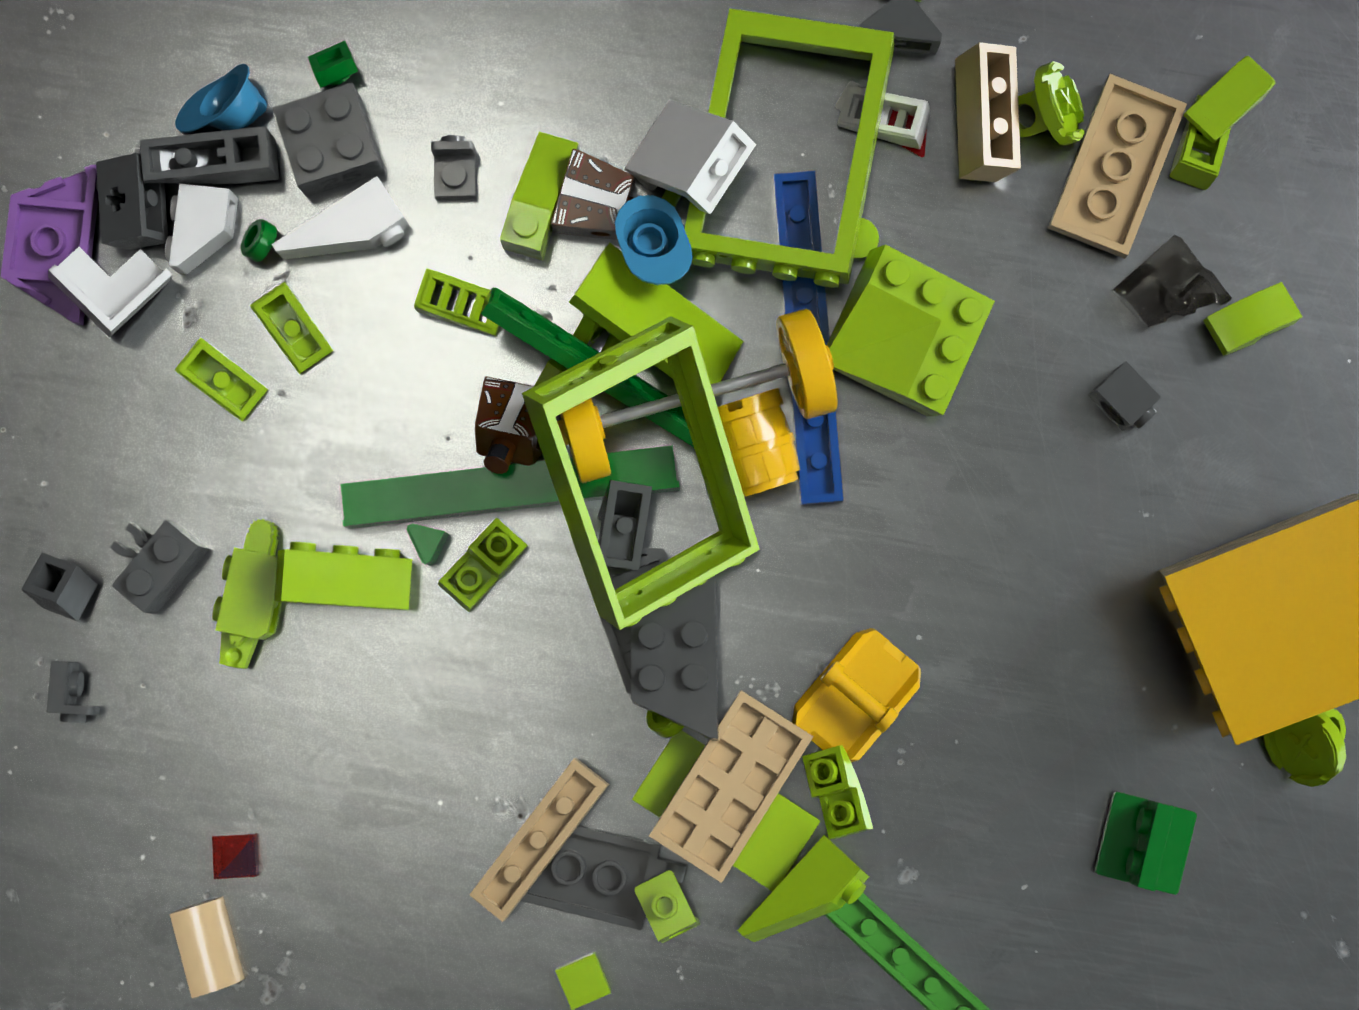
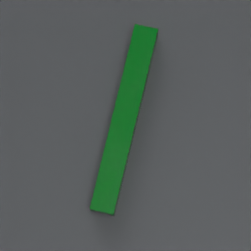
M673 445L607 453L611 469L610 476L586 483L579 481L573 457H569L584 502L603 500L609 480L652 486L651 494L680 491L679 481L676 478ZM545 460L537 461L530 466L518 463L510 464L508 471L503 474H496L489 471L486 467L340 484L344 514L342 524L343 527L348 529L560 505Z

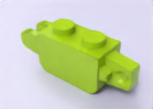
M265 519L253 520L250 528H248L249 533L246 534L243 549L234 547L232 556L227 555L224 561L222 579L226 580L223 597L218 596L215 601L212 614L213 621H217L215 631L222 632L219 664L247 669L258 640H266L276 632L282 602L274 601L277 556L275 554L279 541L277 540L278 532L280 531L277 530L278 526H275V523H271V521H265Z

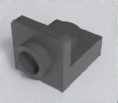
M446 135L441 137V141L431 142V152L434 156L435 199L476 200L477 159L473 141H466V137L460 135Z
M51 661L46 712L60 713L61 722L86 723L87 715H97L100 712V706L76 704V697L81 696L84 687V674L82 671H79L80 662Z

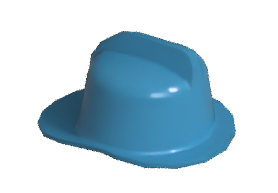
M240 64L225 76L197 91L180 109L175 120L176 128L181 133H190L209 124L225 131L242 129L253 123L266 111L267 103L260 95L258 89L248 79L250 74L249 67L246 64Z
M653 195L638 196L627 201L617 214L615 229L624 260L631 273L641 281L654 285L670 284L681 279L689 271L693 257L691 245L675 207L665 199Z

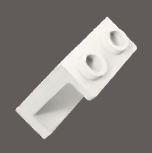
M669 100L625 166V169L645 188L653 191L659 186L686 197L700 211L711 214L756 144L734 121Z

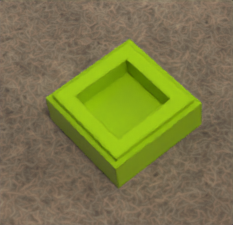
M595 952L560 966L555 970L571 1010L611 994L610 986Z

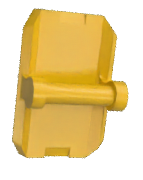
M869 628L856 632L795 704L792 723L814 736L811 741L822 750L842 745L850 761H858L877 738L890 727L902 708L920 688L921 668L877 630Z

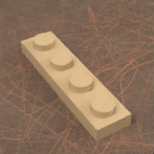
M574 758L470 893V896L499 920L505 921L610 784L577 758Z

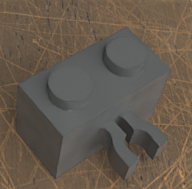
M165 520L152 537L147 540L144 531L135 523L130 522L125 529L133 534L135 544L142 549L138 552L134 548L126 549L120 542L114 541L109 548L118 555L132 558V561L111 586L143 613L157 614L210 549L179 523Z

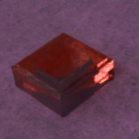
M257 833L212 836L214 879L259 876Z

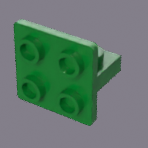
M1117 791L1114 792L1094 869L1095 873L1128 882L1136 887L1154 892L1159 890L1174 895L1178 894L1197 814L1175 806Z

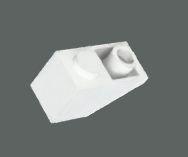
M179 183L178 196L174 195L172 197L170 205V216L172 220H175L173 236H168L165 244V258L169 261V266L179 274L190 273L233 239L238 198L230 189Z

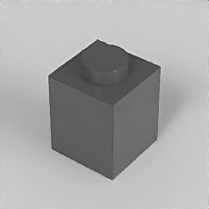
M41 553L21 590L43 609L78 621L98 584L77 565Z

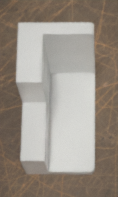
M80 247L58 266L54 264L48 270V278L109 338L166 286L173 275L167 268L162 271L141 249L111 276H108Z

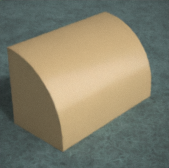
M223 896L181 908L170 914L191 998L226 988L245 979Z

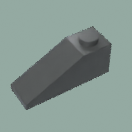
M266 126L140 140L142 173L145 183L241 184L279 179L276 141Z

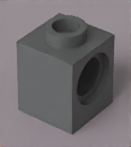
M1127 361L1119 365L1088 394L1122 431L1133 424L1139 429L1157 413L1152 406L1161 398Z

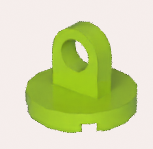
M1052 61L1039 66L1035 72V90L1018 96V108L1023 104L1030 105L1034 109L1036 116L1035 122L1031 127H1025L1019 122L1020 137L1033 136L1049 130L1052 137L1060 145L1065 146L1078 142L1083 137L1085 130L1078 127L1079 123L1084 122L1081 98L1073 79L1069 75L1063 77L1059 72L1064 68L1062 64Z
M1331 709L1264 735L1265 747L1272 762L1279 770L1284 768L1290 773L1291 776L1288 778L1298 784L1310 787L1325 785L1343 770L1346 761L1344 742L1346 726L1342 714L1336 709Z

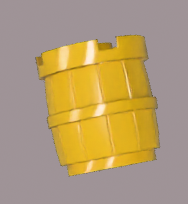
M778 388L718 407L744 497L799 479L796 471L800 470L793 442L795 438L793 432H790L785 415L780 407L784 403Z

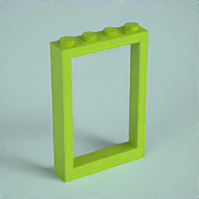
M729 8L708 113L723 118L726 117L741 42L871 61L834 254L702 233L706 213L700 211L690 202L684 229L691 245L692 264L701 267H714L715 263L731 265L732 270L744 274H754L756 270L772 272V276L787 281H795L797 276L814 279L813 282L815 284L831 288L838 287L839 283L849 285L894 52V32Z
M670 316L522 393L598 614L617 629L621 630L637 624L645 615L659 607L670 605L678 596L698 585L704 584L708 579L725 569L741 564L746 557L760 550L694 326ZM667 358L719 531L621 587L614 589L556 416Z

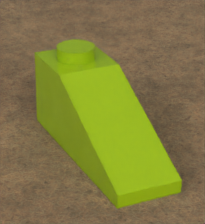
M539 131L511 200L500 236V242L504 250L541 261L544 260L553 231L551 222L572 149H578L579 143Z
M823 835L737 931L750 941L757 942L841 909L845 903L852 904L862 895L866 888L864 882L870 876L830 839Z

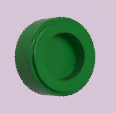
M264 219L254 221L243 236L240 248L242 255L254 262L262 261L270 252L271 244L275 242L277 227Z

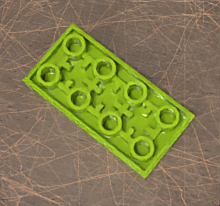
M610 242L604 248L569 301L571 305L606 329L621 342L670 316L694 326L711 384L721 382L744 342L667 284L654 285L643 282L634 276L626 265L622 251ZM667 358L654 365L673 378Z
M683 730L672 736L632 800L660 818L705 745ZM778 793L733 866L773 891L789 872L819 825L820 820Z

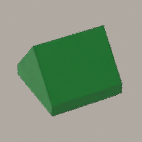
M414 523L408 525L406 530L421 562L428 566L436 564L449 534L445 531Z

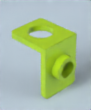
M671 870L635 887V894L659 942L665 943L700 925Z

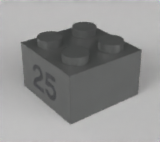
M353 82L272 107L296 184L306 197L384 173L361 97Z

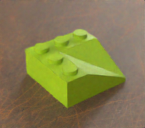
M886 244L871 249L827 343L832 355L834 370L925 416L944 415L995 301Z

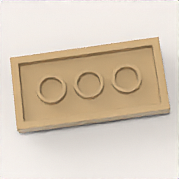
M1109 74L1048 229L1125 259L1129 255L1187 103Z

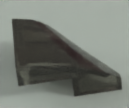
M1176 235L1172 236L1112 290L1130 312L1148 327L1166 322L1171 316L1190 315L1196 313L1197 308L1213 303L1223 305L1232 299L1213 272L1204 268L1183 239Z

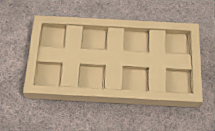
M740 690L719 723V741L709 739L652 829L649 837L722 883L814 736Z

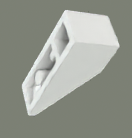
M376 176L271 245L284 260L375 249L381 244L387 247L396 243L404 236L403 230L410 225Z

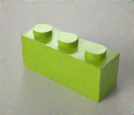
M290 542V549L278 550L274 601L409 610L412 559L400 558V550L375 548L374 556L358 555L359 547L333 545V551L329 553L316 552L315 543Z

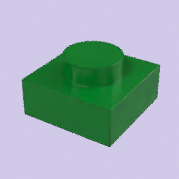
M345 40L308 56L313 74L320 88L329 84H341L352 74L358 72Z

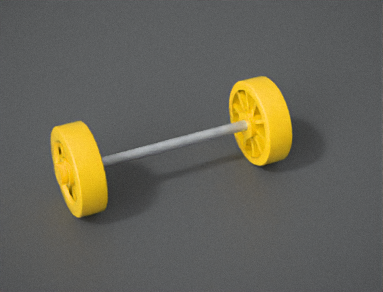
M807 308L778 316L776 320L777 337L783 364L711 384L715 397L787 376L795 402L804 418L811 419L835 412L838 405L836 385L832 371L834 370L832 355L828 345H825L814 315ZM678 394L601 416L597 406H593L592 399L590 398L561 413L562 420L557 421L565 446L569 445L579 481L586 483L610 476L611 474L603 439H606L603 428L680 407L681 403Z

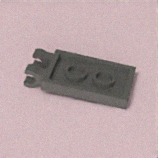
M578 825L521 901L642 930L644 920L647 917L635 894V887L668 870L674 873L678 882L683 883L688 864L659 858L662 845Z

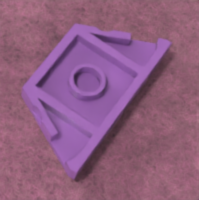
M96 165L84 167L85 171L64 179L57 177L44 182L39 188H28L10 196L0 276L77 325L84 324L85 313L48 278V270L54 264L58 266L78 247L92 259L99 201L96 186Z

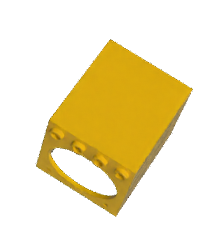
M1359 493L1347 495L1159 570L1165 583L1159 589L1168 611L1176 610L1183 627L1177 629L1184 649L1187 654L1194 651L1200 665V669L1194 670L1204 696L1212 694L1218 710L1212 712V715L1222 738L1231 735L1235 745H1239L1359 699Z

